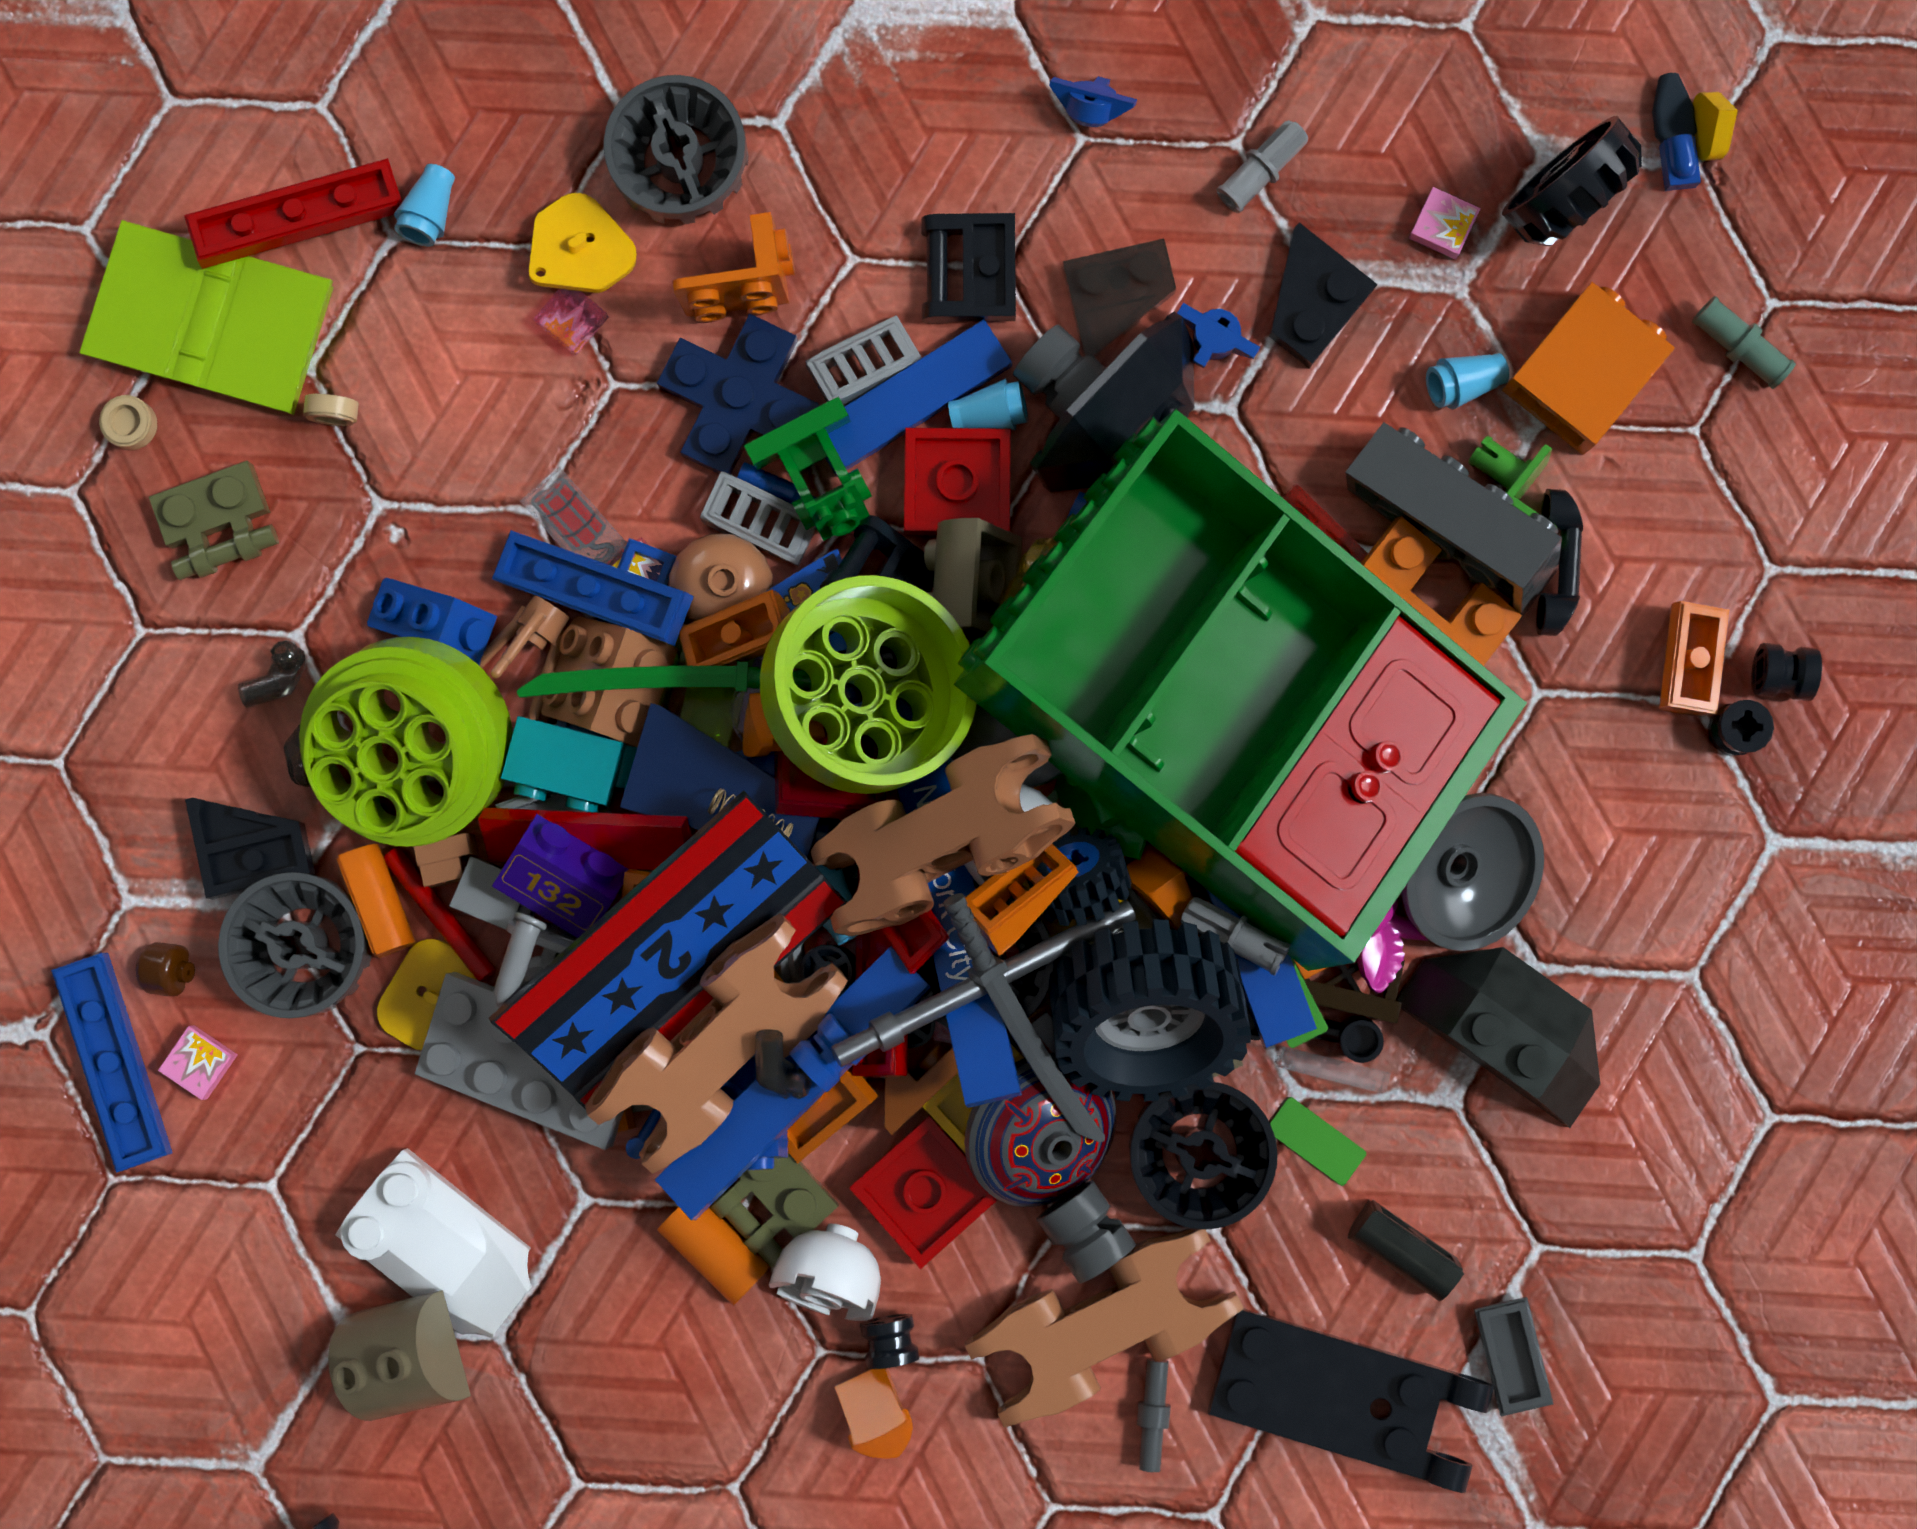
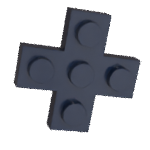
M749 314L727 359L683 338H679L657 385L660 389L702 409L680 452L683 457L718 474L723 471L731 475L745 448L744 445L747 444L752 433L761 437L821 406L819 403L777 384L798 342L796 335Z

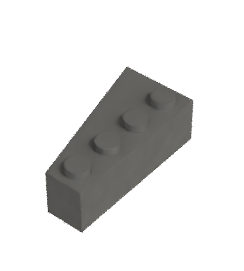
M1383 422L1346 470L1348 490L1390 522L1402 516L1442 549L1437 555L1439 559H1451L1453 556L1461 561L1460 566L1470 576L1467 580L1474 585L1484 583L1489 588L1498 589L1511 599L1509 605L1524 616L1558 571L1562 537L1557 534V527L1540 514L1532 513L1528 516L1512 505L1514 503L1512 498L1499 487L1492 484H1487L1486 487H1483L1468 477V470L1454 458L1444 455L1440 459L1424 448L1425 443L1414 432L1404 427H1400L1397 431Z

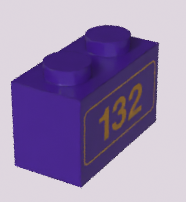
M536 814L492 887L579 938L606 913L623 884L624 872L629 869L616 862L611 856L599 852L571 835L563 827Z

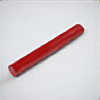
M396 847L384 856L388 868L476 980L483 982L493 975L496 971L495 967L431 887H424L420 872L402 849Z

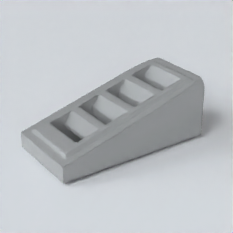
M896 315L806 360L805 363L807 370L826 402L839 396L845 407L922 357ZM889 334H891L904 356L894 361L882 341ZM873 345L885 366L876 370L864 349ZM853 355L856 356L866 373L865 376L857 379L846 360ZM836 365L848 383L841 388L838 387L829 372V369Z
M723 471L719 474L700 516L704 525L724 534H733L747 540L757 549L799 567L816 530L815 526L806 531L792 504ZM733 492L740 495L728 520L722 517L721 514ZM753 501L760 504L749 529L741 526V523ZM771 510L780 514L767 539L760 534ZM793 519L800 523L789 547L786 548L779 545L790 520Z

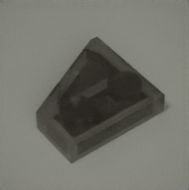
M1165 239L1063 261L1062 264L1083 356L1092 354L1095 358L1098 357L1100 351L1121 334L1125 335L1140 322L1143 316L1152 309H1157L1173 296L1176 291Z

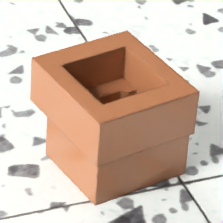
M468 833L450 836L432 844L413 846L424 887L435 888L460 882L467 866L468 858L470 856H479L476 837Z

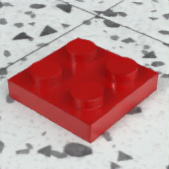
M905 428L904 535L937 536V524L939 522L958 518H979L1010 532L1011 429Z
M931 1115L927 1116L849 1187L920 1270L997 1201L978 1183L969 1168L964 1152Z

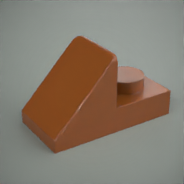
M940 1043L918 1064L925 1072L919 1078L908 1068L907 1076L885 1077L884 1127L891 1135L958 1073L953 1046L947 1050Z

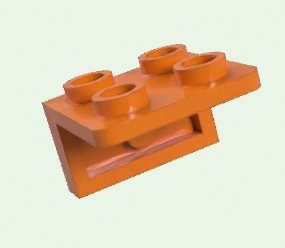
M771 212L750 215L756 267L673 280L674 294L686 316H695V320L699 322H713L724 319L726 312L747 309L748 314L762 315L778 310V305L789 303L786 276L795 275L791 244H788L786 229H776Z

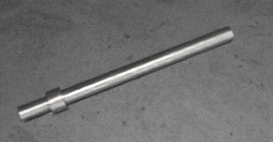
M1127 900L1119 903L1120 908L1114 913L1108 909L1104 910V919L1096 922L1095 917L1092 916L1087 919V925L1077 926L1076 924L1004 960L1009 969L1008 972L1004 973L1006 980L1010 983L1060 958L1062 955L1072 952L1071 946L1081 939L1087 943L1094 941V932L1107 927L1112 932L1122 927L1123 923L1135 920L1136 917L1132 906ZM968 978L895 1015L889 1011L869 1021V1028L831 1046L834 1058L838 1065L842 1067L878 1048L885 1052L903 1043L904 1035L986 995L987 992L983 986Z

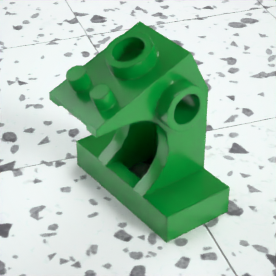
M839 396L744 445L757 470L781 458L801 497L792 502L803 526L806 531L816 526L823 541L832 536H842L852 532L858 527L861 520L870 516L863 501L871 498L872 495L858 468L849 473L847 472L828 433L851 422ZM828 458L842 485L814 499L800 472Z

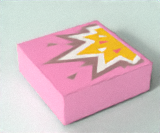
M1433 187L1409 239L1456 260L1481 208Z
M195 1025L187 1027L158 1071L199 1099L206 1100L238 1054Z

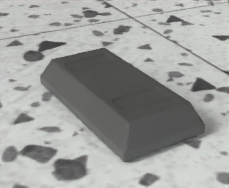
M1522 1297L1475 1308L1474 1312L1491 1381L1495 1386L1494 1393L1500 1416L1553 1405L1528 1298Z

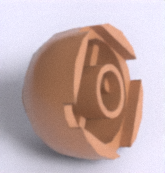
M709 534L692 541L677 555L669 574V586L694 596L684 624L688 625L766 592L773 587V575L766 557L751 542L733 534Z

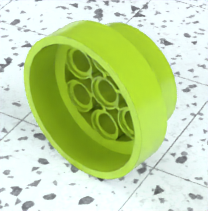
M876 575L855 576L835 581L822 587L795 607L781 621L769 640L760 672L761 704L768 727L775 741L792 763L805 774L826 786L841 791L861 794L881 793L905 786L943 765L956 752L969 731L977 703L953 685L964 671L958 665V661L970 647L969 642L961 627L947 609L935 598L912 584ZM829 631L837 632L844 638L847 645L846 654H841L832 648L829 642ZM881 646L889 648L895 654L897 659L896 669L886 666L880 656ZM794 668L802 669L809 675L812 682L810 692L803 691L797 687L793 680ZM846 683H851L860 690L862 694L861 707L853 705L845 695ZM897 697L906 700L910 704L913 713L911 721L903 719L897 712ZM810 720L818 721L825 727L827 731L826 745L819 744L812 739L809 733ZM862 735H867L876 742L878 747L877 759H872L863 752L861 748Z
M395 637L378 641L339 661L320 678L311 691L303 709L299 742L301 759L310 786L317 799L333 817L352 831L370 840L393 846L410 847L432 844L456 834L494 801L506 781L501 779L511 743L513 729L508 708L500 691L489 675L471 658L459 650L435 640L420 637ZM384 689L393 692L398 697L400 712L391 709L386 704ZM338 711H342L350 717L353 724V732L345 730L340 725L337 718ZM429 722L436 723L443 729L446 736L445 744L439 743L432 738L428 729ZM382 743H386L395 749L398 755V764L386 759L382 752ZM337 764L342 765L348 770L351 776V784L345 781ZM426 775L435 777L441 783L444 791L443 796L437 795L429 789ZM380 796H384L393 802L396 808V816L388 814L382 808Z

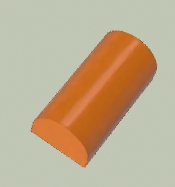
M772 589L683 626L679 633V638L687 666H737V661L747 662L764 655L774 631L790 613L782 596Z
M1685 601L1671 604L1659 703L1660 710L1686 715L1706 716L1717 714L1729 609Z
M369 844L339 854L337 862L373 955L380 959L416 943L379 844Z
M678 1207L657 1229L733 1306L770 1268L758 1253L754 1255L744 1244L746 1240L724 1217L720 1219L710 1207L697 1220H690Z

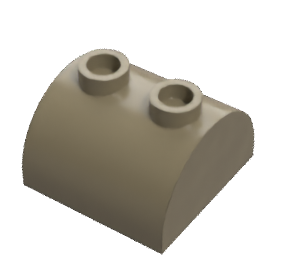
M958 518L939 522L937 524L936 540H929L927 542L924 559L927 569L931 572L934 571L933 592L926 593L935 598L954 617L967 640L975 641L977 638L987 634L994 627L990 619L1009 596L1014 597L1018 593L1022 537L979 518Z
M443 1290L354 1312L343 1318L333 1332L328 1355L331 1382L343 1407L360 1420H378L460 1401L471 1396Z

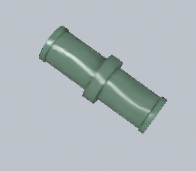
M1716 296L1712 297L1692 320L1693 324L1702 328L1727 350L1725 353L1726 357L1732 362L1740 360L1768 383L1771 389L1776 388L1796 365L1792 359H1788L1761 336L1763 329L1755 323L1749 326L1722 304Z

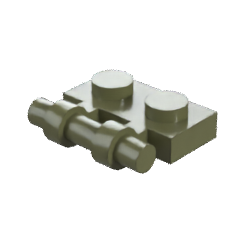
M249 461L241 462L149 497L165 545L174 549L188 544L189 555L171 561L172 569L179 580L196 574L201 578L216 573L218 571L217 566L241 557L245 561L262 556L261 550L279 544L278 535L272 524L254 530L251 520L271 512L254 465ZM232 527L234 538L210 546L207 536Z
M788 1153V1158H774V1169L746 1170L739 1177L741 1180L730 1190L727 1189L713 1203L710 1209L720 1219L725 1217L746 1240L744 1244L754 1255L758 1253L770 1268H773L783 1250L773 1239L778 1232L785 1228L795 1238L809 1230H814L839 1206V1203L802 1162L797 1164ZM751 1191L773 1214L763 1225L741 1203Z

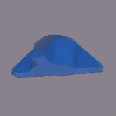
M1099 76L1094 81L1078 82L1053 77L1049 83L1050 88L1064 106L1072 121L1082 126L1101 127L1131 110L1137 103V99L1116 94V91L1109 87L1110 79Z
M1183 303L1177 314L1182 316L1184 323L1194 331L1193 343L1198 353L1193 363L1202 368H1205L1210 359H1223L1231 354L1254 359L1260 349V346L1241 336V325L1237 317L1229 311L1211 309L1202 314Z

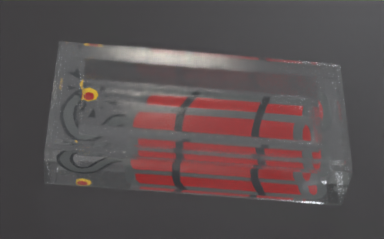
M560 467L520 500L561 548L608 565L624 553L627 542Z
M1278 1045L1274 1062L1277 1064V1067L1382 1094L1383 1091L1387 1092L1391 1073L1281 1045Z

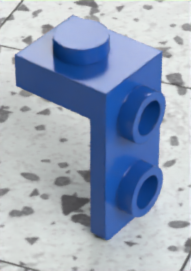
M384 578L374 599L367 625L373 629L398 637H420L444 643L459 650L480 665L482 655L498 616L455 597L394 579Z

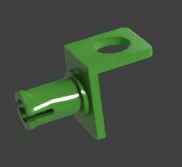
M1488 435L1481 442L1482 448H1476L1468 464L1472 467L1475 466L1506 488L1505 492L1514 502L1512 504L1514 507L1528 516L1532 513H1537L1521 502L1520 499L1547 466L1552 448L1545 444L1533 460L1529 459L1524 462L1496 443Z

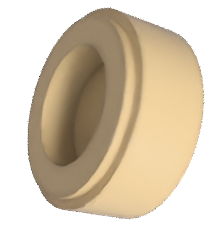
M308 394L305 396L303 415L306 419L316 423L351 426L357 422L359 403L353 399L337 395Z
M121 395L111 399L103 407L99 418V425L104 437L112 444L125 450H137L146 446L154 438L157 431V417L153 409L139 398L131 395Z

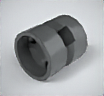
M1057 324L1049 329L1029 349L1016 366L1013 376L1032 394L1044 393L1047 396L1046 407L1060 419L1065 411L1096 380L1106 367L1092 354L1082 357L1079 354L1080 343L1060 324Z
M1093 1180L1083 1184L1071 1195L1056 1201L1036 1218L1051 1243L1064 1246L1065 1251L1062 1259L1079 1284L1101 1274L1125 1257L1136 1246V1243L1120 1219L1107 1216L1110 1205Z

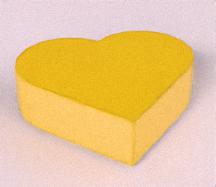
M1700 92L1695 96L1692 103L1697 128L1695 134L1697 155L1702 161L1721 160L1729 151L1738 110L1720 92Z

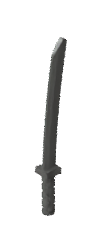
M958 893L948 897L943 902V905L948 915L952 918L950 920L958 931L962 944L965 945V951L969 959L971 958L973 967L966 970L970 979L984 987L1031 1069L1074 1132L1099 1143L1105 1140L1104 1133L1053 1061L1006 980L1004 973L1008 972L1009 969L1005 961L992 955L988 949V944L981 935L979 925L974 920L975 917L970 907L967 906L968 903L962 893Z

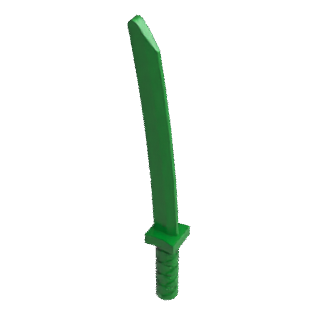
M737 661V666L623 667L544 673L517 690V695L524 698L586 691L671 687L736 688V692L747 693L748 688H760L761 669L760 667H749V662ZM794 670L793 680L797 687L806 692L811 691L812 682L809 675L804 670Z

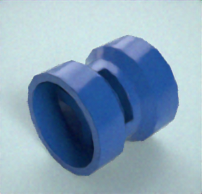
M831 1013L818 1024L817 1034L810 1040H801L789 1052L798 1066L825 1092H828L840 1081V1072L847 1065H857L866 1056L864 1055L842 1067L838 1065L831 1046L853 1036V1033Z

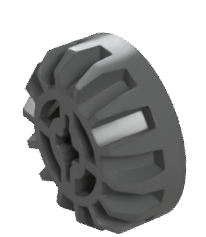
M667 75L647 80L630 90L618 102L609 117L605 129L604 156L607 168L616 187L633 209H640L648 213L655 221L664 223L666 218L680 219L684 224L695 223V216L708 211L715 215L723 209V201L732 192L737 194L742 186L741 176L749 161L742 121L731 101L720 90L703 80L683 75ZM692 128L702 132L711 142L700 146ZM669 136L674 137L677 146H680L684 152L683 160L687 168L686 170H682L678 159L674 158L671 152L673 148ZM651 143L652 153L657 164L645 168V155ZM715 152L716 163L714 171L709 180L701 187L697 176L703 168V156ZM662 173L669 181L681 184L684 194L666 192L657 187L650 178Z
M305 873L275 874L249 886L235 899L222 922L218 942L220 965L229 986L235 994L253 1009L279 1018L308 1017L336 1008V1004L346 996L352 995L360 985L357 982L363 969L369 967L372 955L368 954V940L351 896L340 888L337 882ZM306 908L316 910L311 922H278L283 916L294 910ZM325 915L334 923L338 930L340 952L329 947L328 936L324 929L320 927ZM281 936L301 937L300 943L307 947L306 950L314 954H296L297 948L290 944L291 941ZM273 962L279 967L287 969L284 975L276 969ZM314 967L317 969H331L326 975L315 981H293L298 969Z

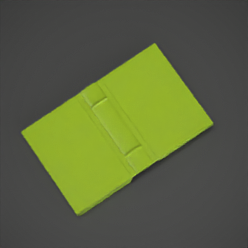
M121 220L79 353L294 415L334 288L332 286L333 281L250 256L202 269L197 261L190 239Z

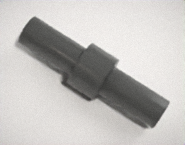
M1153 1358L1147 1359L1144 1401L1138 1402L1137 1425L1142 1427L1139 1470L1146 1472L1161 1471L1163 1430L1169 1428L1171 1405L1166 1403L1169 1361L1155 1362Z

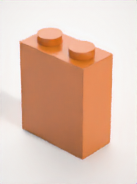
M1593 282L1578 296L1502 389L1505 394L1582 455L1600 441L1675 349L1672 344L1666 341L1667 336L1657 324L1647 319L1640 320L1625 308V301L1618 293L1608 287H1599Z

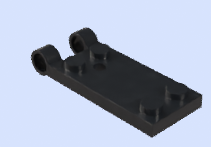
M1244 1308L1233 1318L1208 1407V1413L1212 1416L1417 1477L1444 1489L1465 1493L1473 1465L1458 1457L1427 1449L1440 1399L1470 1410L1487 1413L1495 1386L1466 1374L1450 1371ZM1383 1398L1389 1402L1390 1411L1387 1416L1376 1418L1371 1415L1370 1406L1375 1399Z

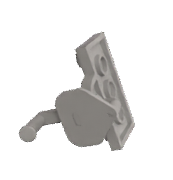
M516 913L514 915L515 920H510L506 928L511 937L495 987L457 972L446 973L415 1075L606 1150L613 1147L624 1110L610 1121L598 1125L587 1115L586 1110L563 1086L489 1020L493 1013L577 939V937L555 924L542 922L523 913ZM535 944L544 947L542 955L531 958Z

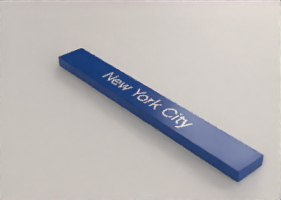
M897 697V712L903 719L911 721L913 713L910 704L906 700ZM948 761L926 776L897 788L899 800L903 803L906 814L951 791L945 773ZM965 865L928 883L934 901V906L931 910L950 937L933 954L941 992L970 978L966 970L973 967L971 958L969 959L965 951V945L962 944L958 931L950 920L952 918L948 915L943 905V902L952 895L962 893L966 897L976 889L974 879ZM988 994L946 1014L966 1107L970 1108L1021 1096L1022 1092L1008 1030Z

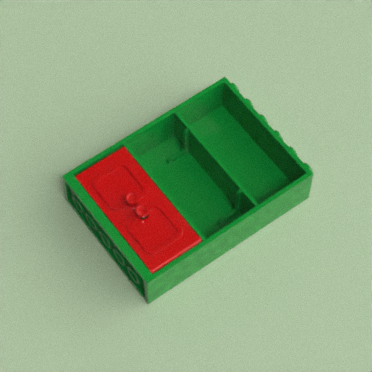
M1175 409L1161 422L1152 417L1138 434L1133 433L1124 442L1113 457L1117 463L1107 475L1105 473L1101 474L1084 495L1083 499L1087 503L1076 515L1072 513L1054 534L1052 539L1057 543L1045 556L1041 554L1033 562L1021 579L1025 585L1014 597L1009 596L990 619L994 627L988 631L982 640L977 638L960 658L958 665L964 671L953 685L1018 737L1033 734L1047 740L1052 753L1048 761L1240 917L1243 915L1249 917V924L1283 942L1290 943L1291 946L1287 955L1307 971L1354 963L1527 702L1181 412Z

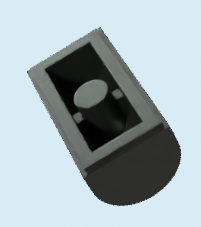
M1374 1200L1367 1201L1348 1233L1349 1240L1438 1301L1447 1297L1464 1275L1463 1268L1457 1257Z

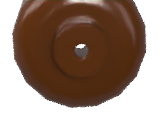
M154 942L141 952L136 963L135 970L139 986L149 994L178 996L184 991L185 983L191 982L195 976V966L192 962H189L188 949L183 945Z

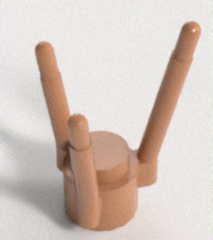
M533 595L526 607L522 605L513 620L486 647L479 666L483 668L516 634L515 639L492 669L491 675L494 678H499L526 643L539 650H543L547 643L551 645L541 674L554 673L561 654L560 641L564 633L563 627L569 620V617L551 603ZM542 696L533 697L528 719L538 721L543 705Z

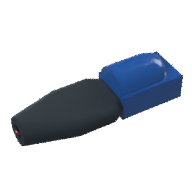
M1663 74L1658 79L1652 116L1655 137L1661 143L1659 150L1665 191L1696 188L1701 183L1694 137L1697 132L1694 106L1679 74Z

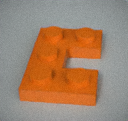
M1402 516L1395 518L1361 564L1484 666L1523 615L1484 583H1477L1446 621L1410 591L1442 549Z

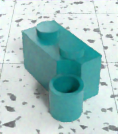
M518 716L501 779L516 783L514 794L545 801L548 791L567 796L565 807L597 813L599 804L611 806L615 787L625 790L637 748L619 741Z

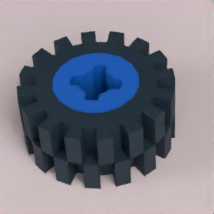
M1088 827L1078 829V835L1071 836L1069 830L1062 836V839L1052 843L1076 866L1079 873L1043 911L1042 914H1044L1047 921L1053 923L1058 919L1059 925L1069 926L1071 919H1075L1077 926L1087 925L1086 917L1094 915L1097 922L1105 918L1103 910L1106 908L1113 913L1120 908L1118 900L1126 901L1128 898V888H1131V879L1120 843H1117L1115 836L1112 834L1106 836L1105 831L1098 828L1090 835ZM1043 862L1036 868L1044 877L1052 872ZM1027 879L1029 887H1033L1034 885Z

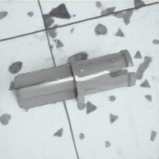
M1285 121L1257 150L1250 149L1246 153L1247 160L1223 185L1216 189L1223 203L1232 211L1241 213L1244 207L1268 182L1276 183L1279 180L1278 172L1308 142V135L1297 122Z
M1194 897L1187 904L1181 917V924L1182 922L1197 925L1199 935H1202L1207 930L1218 934L1221 945L1228 942L1236 955L1269 971V974L1273 976L1278 972L1279 965L1283 963L1291 946L1290 943L1283 942L1247 923L1249 917L1243 915L1239 919L1199 897Z

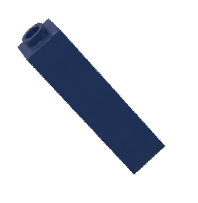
M650 703L621 801V808L646 815L685 816L688 818L689 827L699 830L719 812L725 792L714 813L708 814L710 803L720 788L726 790L725 801L731 795L737 796L744 790L761 809L765 810L768 816L774 814L775 824L780 819H784L783 831L789 823L793 824L789 839L813 863L810 850L817 841L832 831V823L826 822V818L776 814L775 777L670 710ZM734 796L727 801L724 807L734 799ZM783 820L777 824L780 829L782 828Z

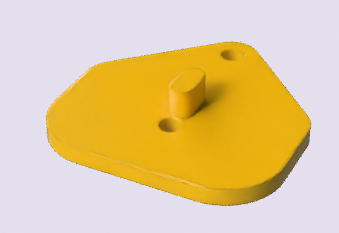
M582 193L567 194L539 212L535 218L529 263V279L533 284L542 287L601 293L626 277L634 269L637 258L636 247L633 241L594 198ZM587 237H593L594 241L587 242ZM538 271L545 272V275L539 277L536 275V273Z
M426 939L416 943L407 953L377 1007L378 1021L384 1031L416 1050H422L446 973L457 972L476 980L448 943L437 939ZM421 986L427 989L423 996L418 993Z

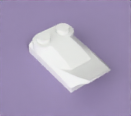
M408 1148L402 1150L380 1173L346 1216L335 1234L342 1240L343 1246L352 1256L367 1260L412 1297L443 1290L453 1329L461 1335L478 1334L492 1338L532 1287L527 1267L528 1252L531 1247Z

